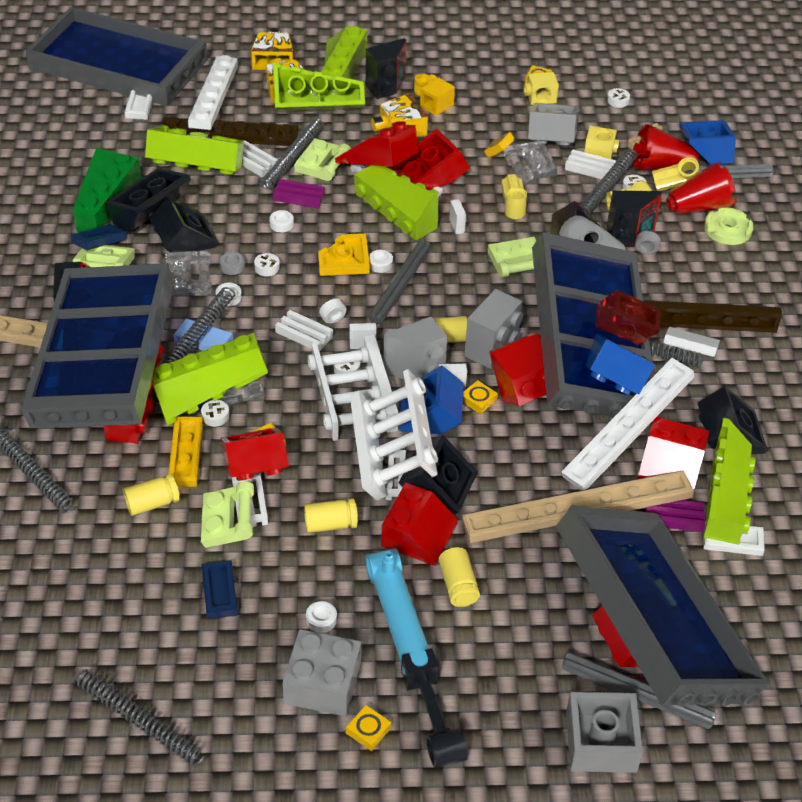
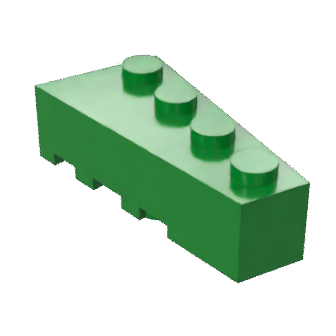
M101 148L95 149L73 207L77 232L108 225L112 221L105 202L142 179L139 158Z

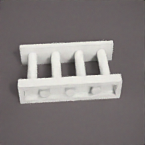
M374 334L364 336V347H360V350L320 356L317 343H312V354L308 355L309 370L315 371L326 413L323 414L325 430H330L332 440L337 441L338 426L353 424L352 413L336 415L334 405L351 403L350 395L358 391L331 395L330 385L367 380L372 382L373 386H371V389L360 390V392L367 399L371 400L389 394L392 390ZM355 361H362V363L367 364L364 370L325 375L323 367ZM396 403L378 410L375 420L380 422L398 414ZM398 426L387 430V433L398 431Z
M408 369L403 371L405 386L373 401L367 399L360 391L350 395L362 488L376 500L387 496L385 488L387 480L421 466L432 477L437 475L436 463L438 462V457L432 446L423 395L426 392V388L421 378H416ZM408 398L409 409L376 423L375 415L378 410ZM411 420L413 432L379 446L378 438L381 433ZM415 443L416 456L388 468H382L384 456Z

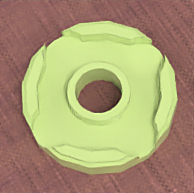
M722 208L714 213L713 211L709 212L705 219L704 230L716 242L737 245L749 240L753 231V222L751 219L749 221L746 218L747 215L742 211L734 208Z

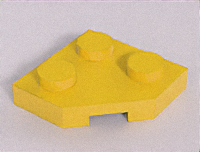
M341 234L335 239V243L329 248L324 247L318 251L320 276L370 274L366 234Z

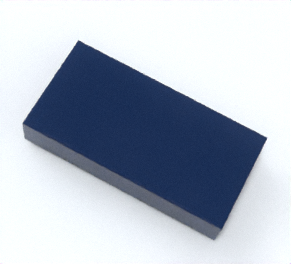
M112 224L71 235V243L85 250L127 239L126 231Z
M232 560L201 564L207 620L238 616Z

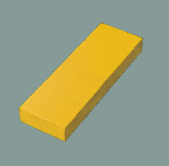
M175 417L177 421L174 422L168 474L173 476L178 487H197L203 417Z

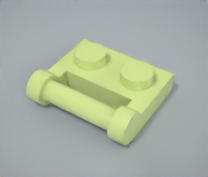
M314 138L294 164L295 172L330 181L335 176V170L341 164L336 163L335 158L350 150L351 147L345 143L339 146ZM334 156L330 163L325 166L329 159Z
M535 237L488 245V254L501 278L508 277L510 273L534 269L532 247L536 242Z
M108 245L89 250L82 248L74 257L73 262L81 261L90 267L130 265L135 258V249Z
M242 481L236 487L203 494L201 543L205 548L246 540L252 537L253 526L250 524L251 497L254 495V485L251 482ZM235 501H239L238 523L234 527Z

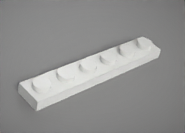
M228 55L216 57L189 116V128L212 129L237 70L238 58H231Z
M671 358L643 387L640 394H636L563 469V478L580 490H587L695 377L694 371Z

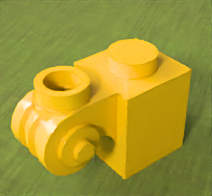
M417 74L415 76L414 93L420 96V107L437 116L454 105L455 86L441 78H437L433 74Z

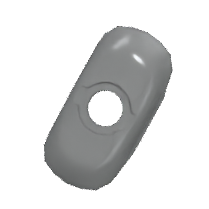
M576 215L564 222L559 232L560 236L582 241L590 233L596 244L626 250L625 246L614 236L583 216ZM579 266L595 278L599 275V270Z

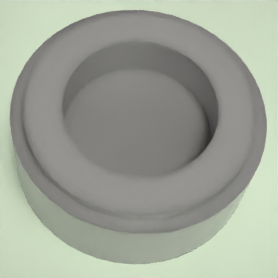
M643 231L637 235L635 247L641 253L653 254L659 250L661 239L654 232Z
M227 252L220 257V269L225 274L236 275L245 268V259L240 253Z

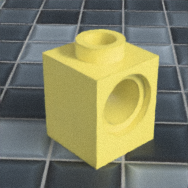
M554 72L528 74L527 83H524V94L528 96L531 105L534 103L549 104L557 102L559 84Z
M590 126L584 152L611 159L612 154H617L620 140L616 139L617 130Z

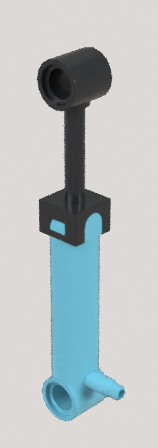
M394 548L366 554L365 560L368 576L377 590L401 662V675L406 689L409 691L420 688L435 732L426 736L427 750L432 766L439 768L467 761L468 752L462 730L460 728L449 729L446 727L432 685L438 684L439 665L433 648L429 649L403 577L399 553Z

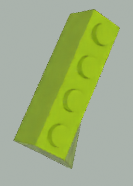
M346 26L328 39L324 67L321 73L353 79L366 54L367 29L357 26Z
M273 62L275 112L363 109L365 106L363 81L326 75L316 71L302 70L301 68L288 67Z
M165 125L147 129L145 158L153 159L152 162L166 164L167 161L175 162V166L189 167L190 164L196 165L197 169L211 171V168L220 169V173L234 174V171L242 167L244 141L222 136H212L211 139L208 138V134L201 132H191L188 135L186 134V129H169V126Z
M371 165L354 174V191L356 195L369 203L373 209L379 211L388 221L394 223L403 233L408 234L415 241L438 229L439 191L435 189L426 190L424 184L419 182L416 184L411 183L409 177L404 175L399 177L395 171L385 166Z
M252 333L239 336L235 340L221 345H214L196 354H188L182 359L171 363H163L154 368L152 379L162 412L169 426L177 421L176 416L186 411L190 415L199 410L197 405L210 398L216 401L224 397L223 394H225L227 389L231 387L239 389L267 374L268 370L255 334Z
M723 418L712 460L704 538L739 545L742 534H748L751 517H747L746 513H750L752 496L747 495L748 493L751 494L754 477L749 476V473L753 474L756 457H751L752 444L727 418Z

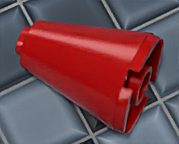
M644 124L637 135L641 136L639 143L634 144L633 150L637 153V158L633 161L632 165L635 166V170L639 171L659 170L679 164L682 159L687 157L694 158L698 162L699 153L690 144L652 125Z
M722 162L713 163L670 191L669 197L666 198L669 210L674 211L675 214H684L735 206L736 198L732 200L731 193L736 191L728 169L720 167Z

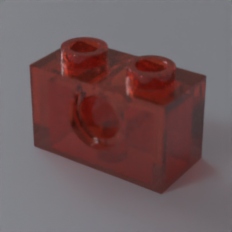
M616 289L597 304L596 327L637 345H642L660 332L661 309Z

